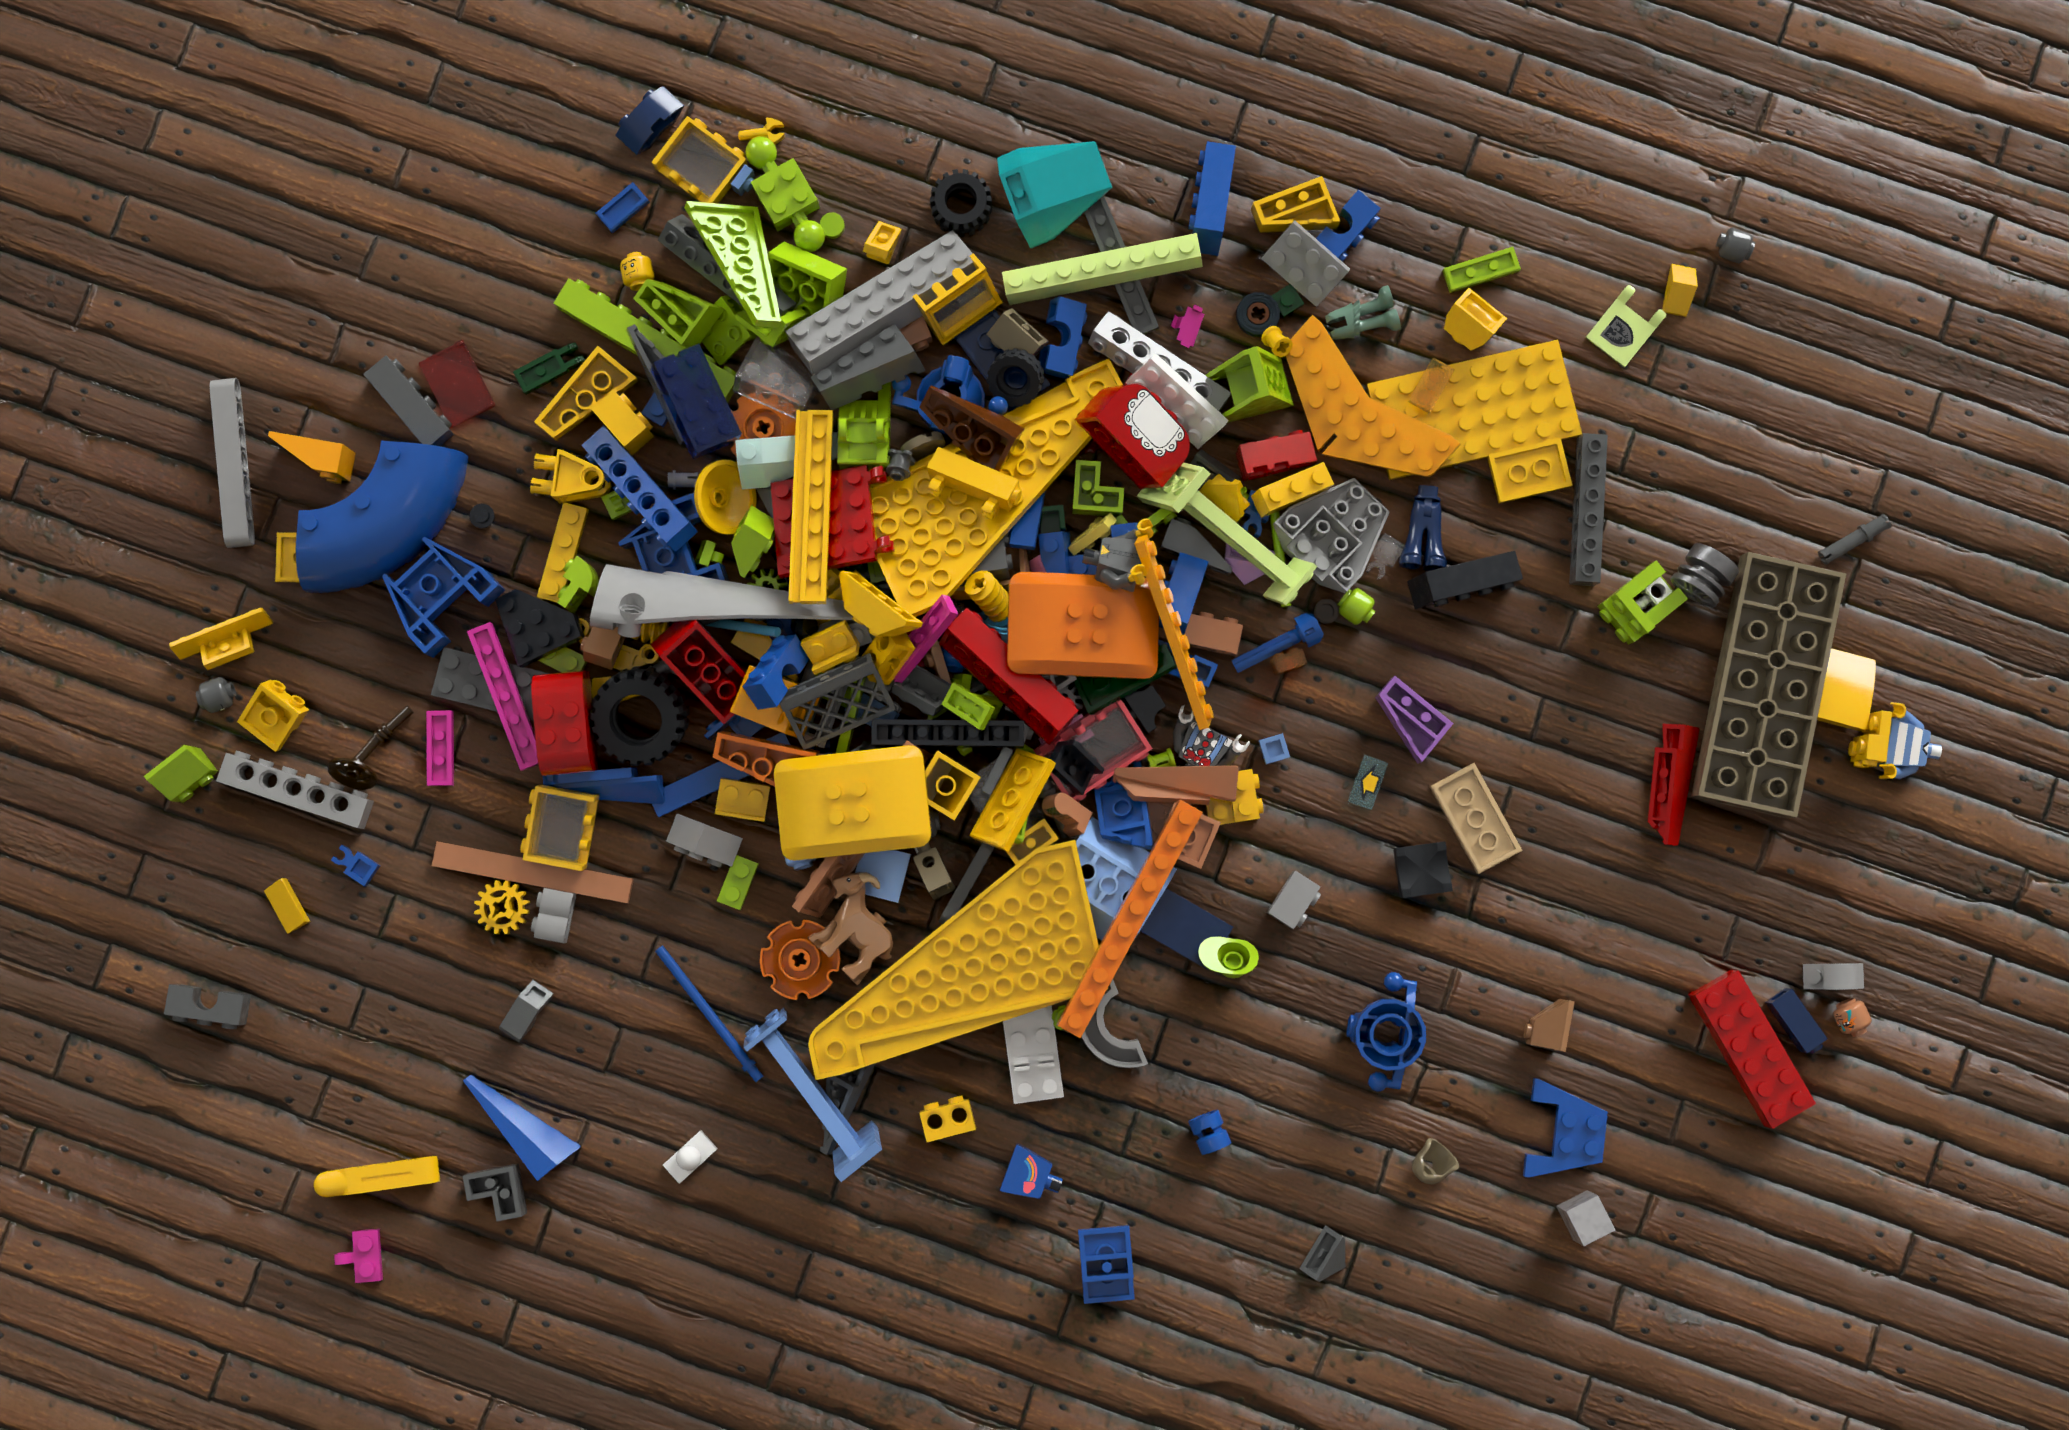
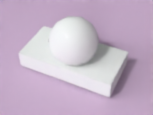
M700 1130L667 1160L663 1166L680 1184L718 1148Z

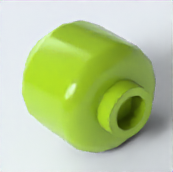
M1359 588L1349 589L1337 604L1340 606L1339 614L1354 625H1358L1362 621L1367 623L1375 613V610L1372 609L1374 599Z

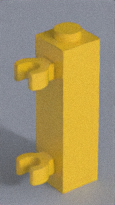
M938 447L927 465L929 478L932 479L928 486V489H931L930 495L939 498L946 485L985 501L982 507L983 517L990 520L994 519L998 507L1010 512L1013 504L1016 505L1021 498L1022 491L1020 490L1018 479Z

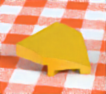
M1217 474L1212 480L1209 479L1199 490L1201 494L1236 523L1245 514L1244 510L1250 506L1249 501L1241 494L1240 489L1243 485L1237 479L1230 482L1221 474Z

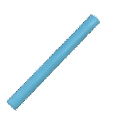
M722 619L705 625L778 637L781 634L779 627Z

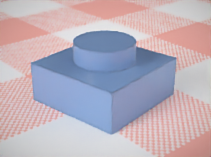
M744 165L731 183L733 191L740 196L745 191L749 192L752 188L751 181L755 180L753 169Z
M1283 733L1258 741L1265 765L1290 758Z

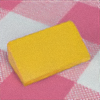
M287 878L279 879L264 890L287 934L310 922Z

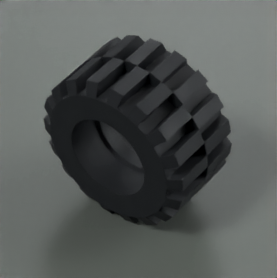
M958 169L952 170L953 174L950 176L948 172L943 174V179L940 180L938 178L935 182L936 187H932L930 197L931 212L935 223L940 225L942 231L948 230L950 232L953 230L955 233H959V237H965L964 233L969 232V235L972 236L975 234L976 229L980 232L983 229V224H987L989 221V215L992 212L990 188L986 186V181L983 178H978L977 173L973 172L970 175L966 169H963V173H958ZM960 192L967 193L975 199L976 204L968 213H953L947 208V201L952 195Z

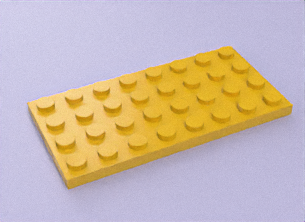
M1558 340L1372 382L1366 385L1369 398L1443 431L1461 444L1440 468L1487 458L1489 454L1557 438L1565 440L1582 434ZM1387 469L1389 480L1413 475Z

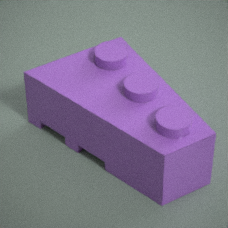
M1396 676L1392 677L1375 697L1417 764L1423 762L1454 724Z

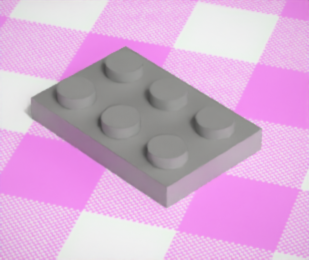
M1295 220L1261 258L1316 307L1350 270L1347 265Z

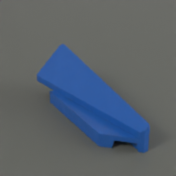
M637 767L543 776V785L599 795V800L663 804L665 801L663 776L638 777ZM548 794V796L562 797V796H557V795Z

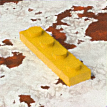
M563 502L537 598L557 603L560 599L558 598L560 590L563 586H568L569 580L563 577L565 574L563 570L567 562L576 557L589 511L587 508Z

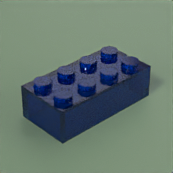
M700 344L679 351L676 357L672 354L653 362L650 370L692 459L739 440L742 433Z

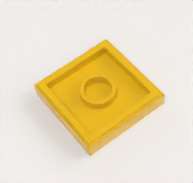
M277 532L275 582H299L296 566L297 533Z

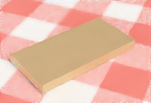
M1475 763L1429 786L1477 874L1522 851Z

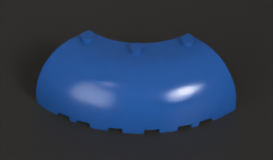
M381 441L379 454L372 471L355 492L328 507L314 510H299L296 535V566L302 589L308 593H328L361 587L372 581L382 579L384 573L387 575L392 574L405 563H409L417 557L426 546L422 538L426 537L432 540L433 537H436L445 525L450 512L454 509L457 502L456 499L466 476L468 455L454 449L428 444Z

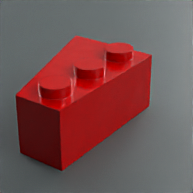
M1303 430L1293 431L1284 437L1273 436L1262 441L1240 444L1236 452L1243 482L1315 465L1317 461L1310 432L1303 433Z

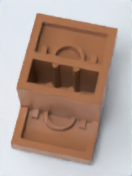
M1148 802L1153 844H1155L1174 809L1175 802L1173 804ZM1202 814L1178 860L1201 869L1221 822Z

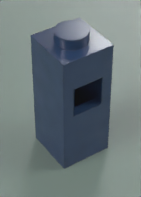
M1784 988L1765 1002L1799 1052L1813 1054L1823 1047L1822 1043L1828 1038L1793 989Z

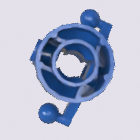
M949 355L947 360H944L942 367L932 370L922 379L917 390V400L903 396V393L907 392L911 387V380L907 375H905V380L898 383L895 380L892 381V387L895 390L892 404L918 412L922 421L931 430L941 432L943 435L947 434L944 430H940L919 408L931 385L941 390L948 385L957 386L961 392L960 398L985 408V393L982 385L973 374L969 360L959 356ZM996 396L990 400L988 408L992 412L1003 415L1008 409V403L1005 398Z
M1391 972L1385 976L1384 985L1391 992H1397L1401 988H1406L1404 1002L1397 999L1377 1000L1367 1005L1362 1012L1350 1015L1347 1024V1037H1350L1351 1041L1356 1045L1360 1055L1372 1066L1383 1070H1393L1392 1079H1387V1076L1382 1072H1374L1369 1076V1087L1376 1092H1381L1385 1088L1400 1090L1405 1067L1413 1064L1422 1054L1426 1043V1026L1420 1014L1415 1010L1417 981L1403 979L1396 972ZM1385 1021H1390L1395 1026H1398L1400 1028L1399 1043L1396 1041L1383 1043L1377 1038H1373L1377 1023L1381 1024Z

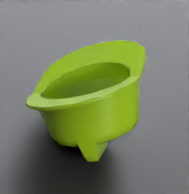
M1210 937L1200 944L1198 950L1199 959L1205 967L1229 978H1239L1253 971L1259 960L1258 951L1254 945L1241 939Z

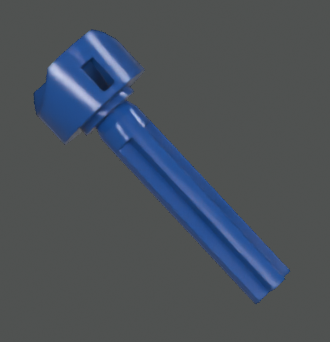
M1303 613L1294 618L1297 624L1295 625L1296 629H1292L1232 659L1231 661L1237 673L1299 643L1301 640L1303 643L1306 642L1309 648L1320 643L1324 633L1317 619L1312 614Z

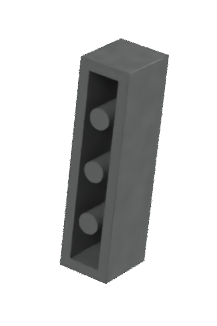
M387 355L384 356L363 375L422 444L441 446L454 435L450 429L452 423L444 414L439 416L435 412L436 404L428 395L423 397L419 393L420 385L412 377L408 379L402 373L406 369L396 358L392 361Z

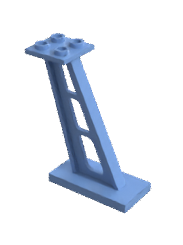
M784 1008L780 1011L775 1009L765 1017L766 1021L760 1027L755 1025L745 1033L744 1049L749 1051L761 1040L838 1143L839 1147L832 1151L834 1173L842 1182L882 1150L878 1127L871 1120L859 1131L856 1132L777 1030V1027L787 1020V1011Z

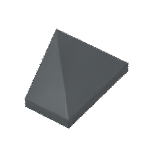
M1326 1225L1299 1268L1318 1282L1345 1268V1238Z

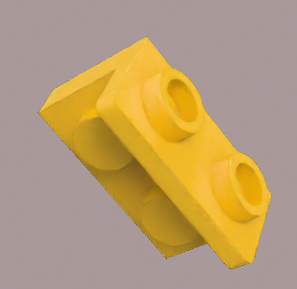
M846 620L802 639L800 644L813 664L812 672L814 675L830 671L835 665L842 662L848 663L854 660L859 654L860 643Z

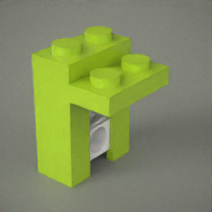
M1657 560L1649 564L1597 606L1601 610L1599 614L1602 619L1607 623H1611L1616 629V636L1623 643L1627 642L1628 645L1653 630L1656 624L1688 599L1679 587L1673 590L1661 575L1666 571ZM1652 586H1657L1660 589V598H1656L1651 594ZM1641 592L1643 596L1634 601L1633 598ZM1651 604L1653 607L1644 613L1642 609H1646V606Z

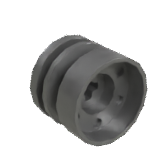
M1695 543L1685 557L1689 565L1681 564L1677 568L1678 572L1674 573L1671 577V582L1676 588L1679 587L1688 598L1704 606L1714 608L1719 603V598L1725 594L1721 585L1730 586L1738 575L1739 568L1733 561L1714 548L1705 544Z

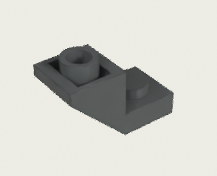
M532 980L517 997L499 1029L520 1042L533 1028L537 1015L552 999L553 993Z

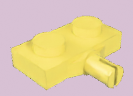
M1111 513L1104 518H1095L1094 522L1089 525V528L1072 541L1068 547L1070 552L1076 555L1082 550L1084 553L1085 548L1091 549L1095 545L1094 541L1099 537L1101 540L1111 534V525H1114L1117 521Z

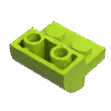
M576 556L575 559H570L564 567L563 571L565 574L563 577L569 580L570 584L563 586L558 594L560 599L557 602L574 614L587 594L595 598L600 580L595 569L579 556Z

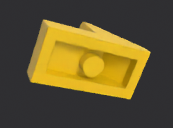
M878 221L864 244L863 252L867 253L868 258L889 264L902 229Z

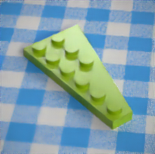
M686 201L684 207L753 325L756 327L779 328L781 318L758 207Z

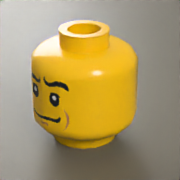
M632 252L627 254V258L621 261L620 269L623 284L630 287L631 290L639 291L646 279L654 280L652 261L649 257L642 255L640 252Z

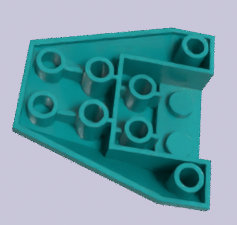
M1095 141L1018 148L997 158L999 176L1015 220L1031 249L1056 238L1113 188Z

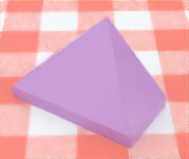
M1226 543L1224 560L1231 566L1232 571L1244 585L1264 575L1261 570Z

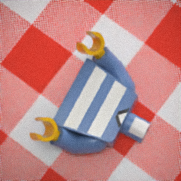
M1891 702L1890 705L1894 707L1892 713L1894 718L1891 719L1887 761L1877 765V767L1884 769V775L1879 776V779H1902L1917 772L1919 767L1926 765L1927 758L1939 759L1942 753V746L1930 743L1931 732L1924 729V725L1906 710L1905 705Z

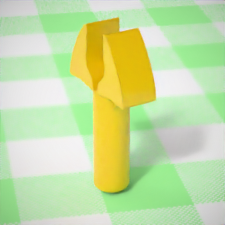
M766 118L767 124L763 128L739 131L738 138L740 141L762 136L769 138L776 145L785 138V133L772 134L771 131L774 128H784V125L776 119Z

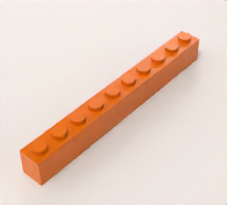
M1182 800L1177 801L1057 1022V1026L1079 1038L1082 1037L1200 819L1202 811Z

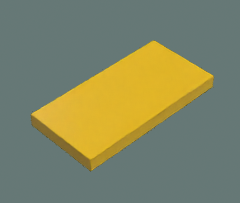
M1016 748L969 836L977 841L1009 852L1056 763L1049 758Z

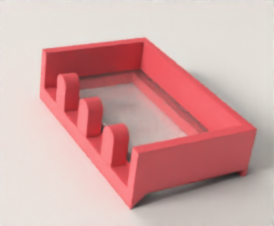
M1119 699L1093 715L1086 714L1068 726L1050 745L1045 742L1033 751L1037 755L1050 759L1057 742L1076 740L1083 745V748L1090 755L1097 758L1098 763L1105 770L1103 774H1093L1083 795H1076L1052 772L1050 774V777L1061 793H1066L1077 802H1080L1087 796V792L1093 788L1099 789L1107 783V779L1113 776L1115 768H1128L1127 766L1132 762H1138L1146 758L1149 754L1148 751L1153 748L1122 700Z

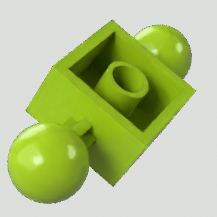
M759 136L753 138L746 146V158L752 166L761 168L765 174L751 181V185L777 232L794 223L796 227L794 230V242L797 247L808 252L818 250L825 241L824 229L819 223L808 220L806 216L819 209L820 206L796 161L792 158L777 166L775 163L777 156L775 144L766 137Z

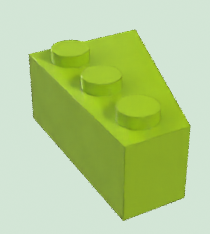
M646 279L633 298L681 345L695 348L700 345L725 310L664 282Z

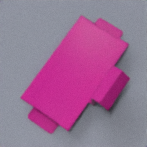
M1194 305L1193 308L1187 307L1184 317L1175 315L1171 327L1174 329L1180 328L1177 340L1181 341L1180 344L1187 348L1194 346L1204 317L1202 313L1203 308Z

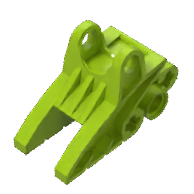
M891 382L882 385L883 389L878 391V400H855L839 407L837 464H839L840 470L867 465L869 471L873 467L882 466L884 472L886 467L890 465L888 450L890 449Z

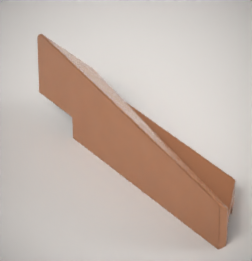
M1238 766L1130 767L1114 769L1113 782H1118L1125 788L1127 795L1133 801L1177 803V801L1182 800L1187 804L1209 805L1210 797L1231 802L1236 800Z

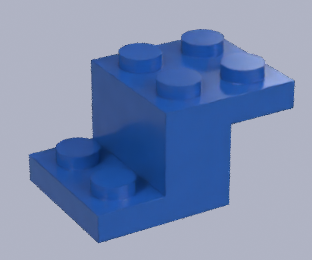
M1129 1225L1078 1229L1084 1304L1135 1300Z

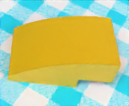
M1831 648L1817 720L1856 731L1866 730L1873 698L1876 660Z

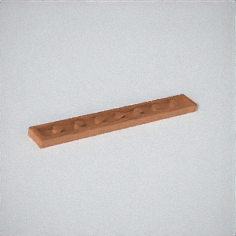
M438 841L436 842L432 866L623 903H629L634 880L632 878L585 869L578 871L525 861L522 857Z

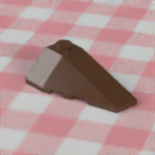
M932 385L929 387L919 407L940 430H944L953 440L952 444L956 448L959 447L968 459L999 472L1013 452L1024 431V428L1004 416Z

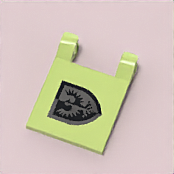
M1630 285L1621 292L1585 337L1624 368L1667 315L1663 310L1659 309L1647 322L1626 306L1625 303L1635 292V289Z

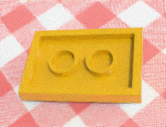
M1561 438L1501 451L1487 456L1499 504L1573 486Z

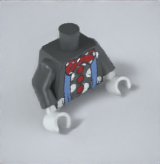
M1185 705L1181 706L1179 718L1173 730V746L1175 752L1178 753L1177 758L1185 762V766H1231L1241 752L1248 748L1250 741L1246 745L1239 743L1238 740L1242 736L1241 734L1232 741L1210 728L1199 730L1197 722L1193 719V711L1190 715H1186L1183 713Z

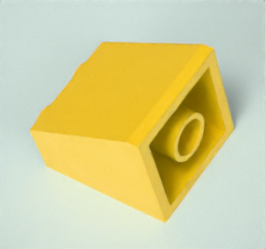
M936 751L925 768L928 805L955 820L981 777L941 752Z

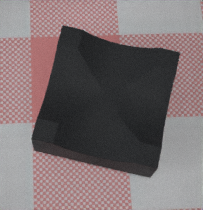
M1445 841L1393 849L1400 898L1453 891Z

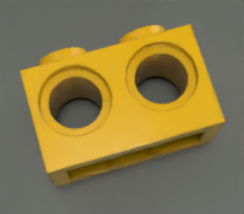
M907 633L895 637H875L862 656L871 653L884 684L890 685L915 650V647ZM874 674L867 676L869 681L876 682Z
M963 1095L948 1099L949 1104L939 1106L938 1102L924 1105V1110L920 1111L919 1114L927 1142L976 1130L969 1098L963 1099ZM963 1108L967 1113L966 1119L956 1121L952 1115L953 1110ZM932 1114L939 1115L942 1118V1125L938 1128L931 1127L928 1123V1117Z

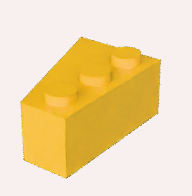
M1322 176L1253 202L1251 207L1252 215L1260 233L1284 232L1294 220L1305 230H1324L1326 226L1329 229H1337L1340 223Z

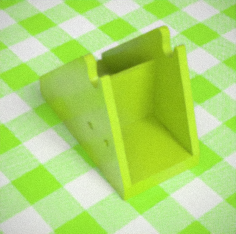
M1258 346L1241 351L1205 375L1213 381L1224 378L1228 380L1234 402V407L1222 414L1229 420L1228 422L1294 406L1281 358Z

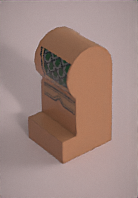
M1066 793L1048 795L1042 801L1044 813L1049 817L1056 818L1065 825L1063 829L1065 834L1069 837L1084 834L1092 815L1091 811Z

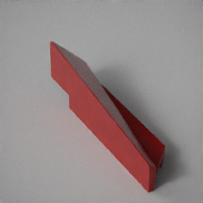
M1663 723V748L1655 747L1648 823L1659 832L1664 839L1662 842L1665 845L1678 846L1699 728L1689 725Z

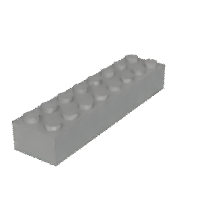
M953 230L786 330L785 332L793 350L811 374L815 375L891 325L895 324L900 330L923 316L912 296L917 294L925 305L931 303L938 298L932 290L934 283L939 282L946 291L958 283L952 275V271L955 268H960L966 276L976 271L970 255L973 253Z

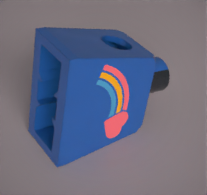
M1016 1143L1000 1191L1040 1199L1044 1188L1058 1193L1063 1179L1049 1174L1052 1168L1050 1161L1023 1145Z

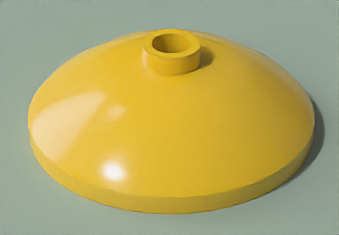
M717 460L708 464L699 474L695 485L694 500L702 522L710 530L718 534L728 535L735 534L739 523L750 506L756 507L757 495L756 489H742L737 462Z

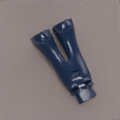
M1419 485L1418 495L1414 497L1415 501L1411 510L1408 536L1399 559V566L1413 570L1421 567V546L1423 532L1425 531L1426 543L1423 570L1432 571L1447 567L1441 540V498L1438 497V487Z

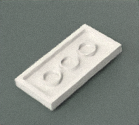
M1156 353L1126 381V384H1139L1146 387L1150 392L1157 394L1162 400L1161 404L1178 417L1177 421L1184 427L1189 441L1197 449L1220 431L1229 421Z

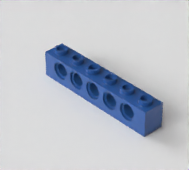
M604 425L582 444V447L588 452L585 455L588 461L595 466L598 464L602 468L604 479L608 483L612 480L616 484L613 487L614 491L622 499L625 496L629 499L628 507L636 515L642 514L644 518L641 522L650 531L655 529L658 533L655 538L663 547L666 548L669 545L674 551H677L698 532ZM669 519L668 523L666 525H663L664 522Z

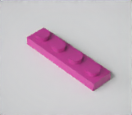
M942 594L921 619V622H923L922 627L912 630L908 635L915 650L894 677V682L902 683L957 617L958 612L950 596Z

